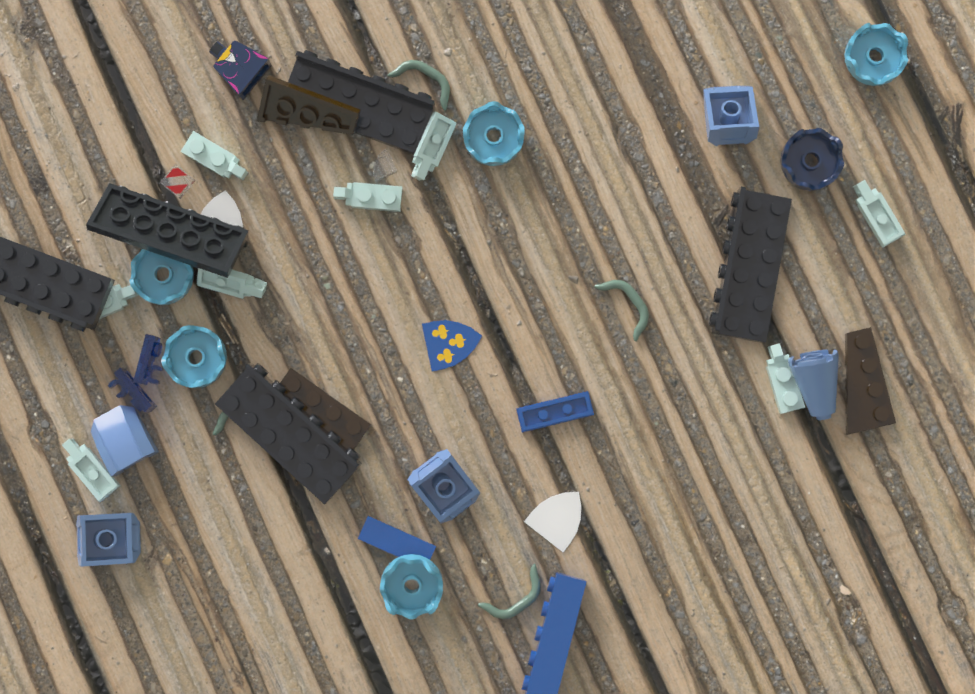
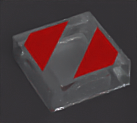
M175 164L160 183L181 199L196 180Z

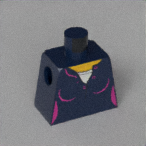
M235 40L228 48L217 41L209 51L210 54L218 59L213 65L216 72L242 100L247 97L272 66L266 56Z

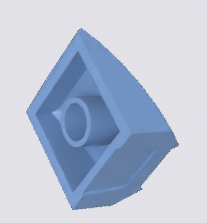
M739 85L703 89L708 142L718 146L725 144H748L757 139L759 122L752 86Z
M119 405L93 421L91 434L111 477L118 476L129 467L159 452L134 407Z
M448 449L437 452L427 462L413 470L408 478L410 485L440 523L454 519L475 503L480 495L479 490Z
M134 513L77 516V558L79 566L136 562L141 553L140 522Z

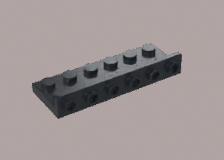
M304 50V53L296 52L295 56L297 59L288 80L289 83L361 109L354 133L413 155L415 154L435 109V101L432 100L430 95L423 92H418V94L412 93L408 87L398 83L395 86L386 83L384 78L373 75L372 78L363 75V71L354 67L346 69L333 59L324 61L311 51Z
M111 183L108 184L86 223L87 230L226 278L229 277L242 248L248 245L249 230L241 226L231 225L215 217H208L194 210L184 209L175 206L171 202L161 201L147 194H140L124 186H117Z
M742 186L737 192H733L731 207H734L733 216H729L726 227L730 234L729 239L724 241L722 254L726 256L724 264H720L718 270V278L721 279L720 288L715 289L713 302L717 303L715 312H711L709 326L712 327L711 333L766 343L791 208V198L746 190V187Z
M0 237V295L5 296L4 302L17 307L20 303L26 304L27 311L38 315L42 311L49 313L48 319L63 323L65 319L71 322L70 327L82 332L86 328L95 331L114 284V279Z
M248 363L245 367L246 370L219 398L215 405L325 505L361 466L362 462L358 460L361 456L351 447L346 449L340 443L342 439L334 431H326L322 427L324 423L319 417L313 413L310 416L303 410L305 405L298 398L293 397L291 399L285 393L287 389L277 380L273 382L266 376L269 372L259 363L256 365Z

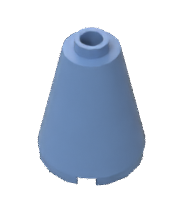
M828 350L805 352L800 354L801 359L794 360V356L788 359L789 367L810 415L816 417L817 420L831 418V414L836 412L838 351L833 350V354H829Z

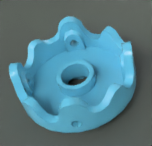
M888 23L877 25L864 24L853 34L846 45L844 55L848 71L856 80L865 85L881 86L890 83L900 75L908 63V38L904 33L897 32ZM877 50L881 54V60L878 62L871 60L869 52Z
M488 102L486 105L473 110L463 127L464 144L472 158L484 165L499 166L506 164L518 155L523 146L525 130L516 111L504 107L499 102ZM490 130H497L500 132L501 138L496 142H491L487 138V133Z
M144 249L131 261L130 285L139 296L150 303L157 305L175 303L181 300L192 286L194 269L191 265ZM161 268L169 270V277L165 281H159L157 278V272Z
M187 325L181 327L167 339L164 356L161 361L165 371L176 383L189 388H202L211 385L222 375L226 367L227 353L223 341L213 331L204 327ZM196 350L202 353L201 362L192 364L189 359L190 354Z
M415 554L403 555L390 562L382 574L380 593L384 599L387 611L392 615L398 614L408 619H416L425 613L433 614L443 594V578L439 568L428 558ZM410 579L416 580L419 583V587L415 590H410L405 586V582Z

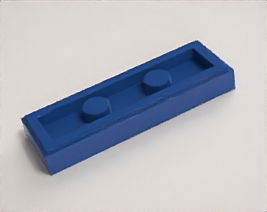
M588 391L516 408L522 433L594 415Z
M371 516L367 517L358 537L359 540L397 557L415 554L430 560L436 548V545Z

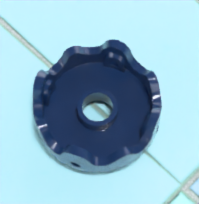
M822 128L799 130L787 141L781 152L780 163L784 176L791 184L802 190L816 191L829 186L837 179L844 167L842 141L838 137L830 135ZM806 155H814L817 158V165L814 167L808 166L805 162Z

